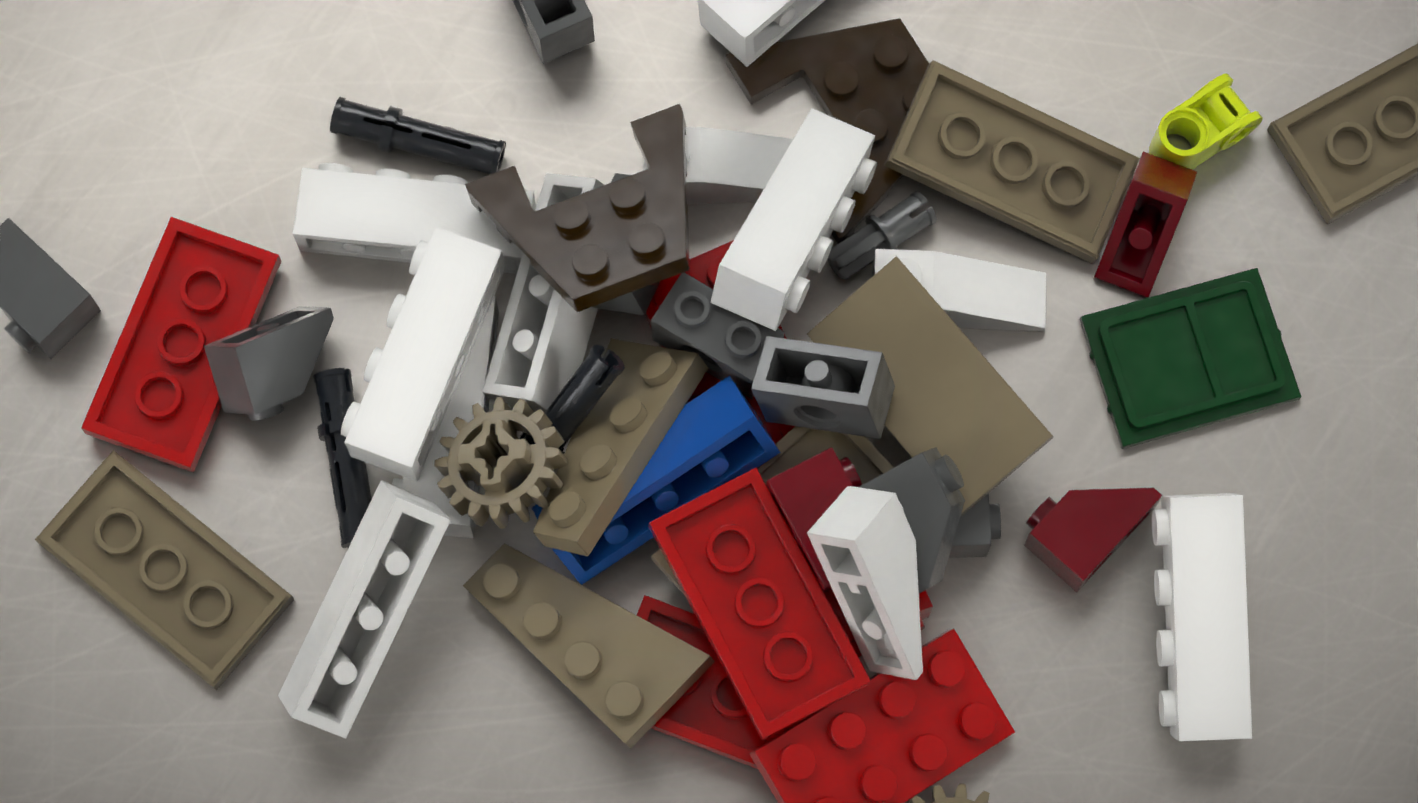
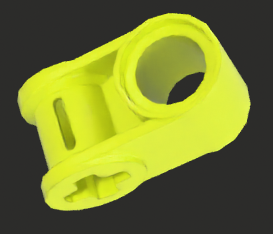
M1225 73L1207 83L1191 98L1169 111L1161 119L1151 140L1149 154L1193 170L1221 150L1232 147L1248 136L1259 126L1263 117L1258 111L1250 112L1232 89L1233 79L1228 73ZM1170 134L1181 135L1189 141L1192 148L1188 150L1175 148L1169 143L1167 136Z

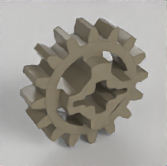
M496 397L493 411L486 412L479 403L472 405L474 419L467 423L464 419L456 417L453 423L459 431L455 438L441 437L439 441L449 455L438 458L434 462V466L445 476L437 483L438 487L447 498H451L449 503L461 516L468 513V516L478 526L482 527L487 522L489 516H491V519L500 529L506 528L509 515L514 513L526 523L530 521L528 510L530 505L535 503L545 509L550 505L543 494L547 487L561 489L563 485L560 478L553 472L554 469L568 465V459L558 449L564 443L563 437L554 426L551 427L553 423L541 409L534 412L523 399H519L511 410L502 397ZM517 431L530 435L534 439L535 444H529L526 439H519ZM468 481H474L477 486H482L485 489V495L471 490Z

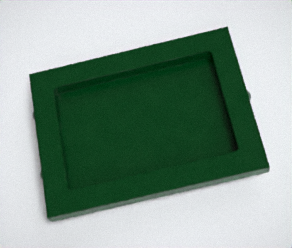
M1258 268L1087 314L1079 319L1090 350V359L1093 360L1108 405L1107 412L1111 415L1122 449L1300 400L1302 397L1281 338L1282 333L1278 329Z

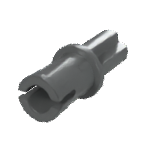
M915 191L910 194V197L881 216L870 215L866 218V225L831 248L827 258L831 269L841 279H848L874 261L875 249L897 250L898 245L927 226L935 224L937 218L934 209L931 206L914 218H911L909 216L911 213L928 202L920 192Z

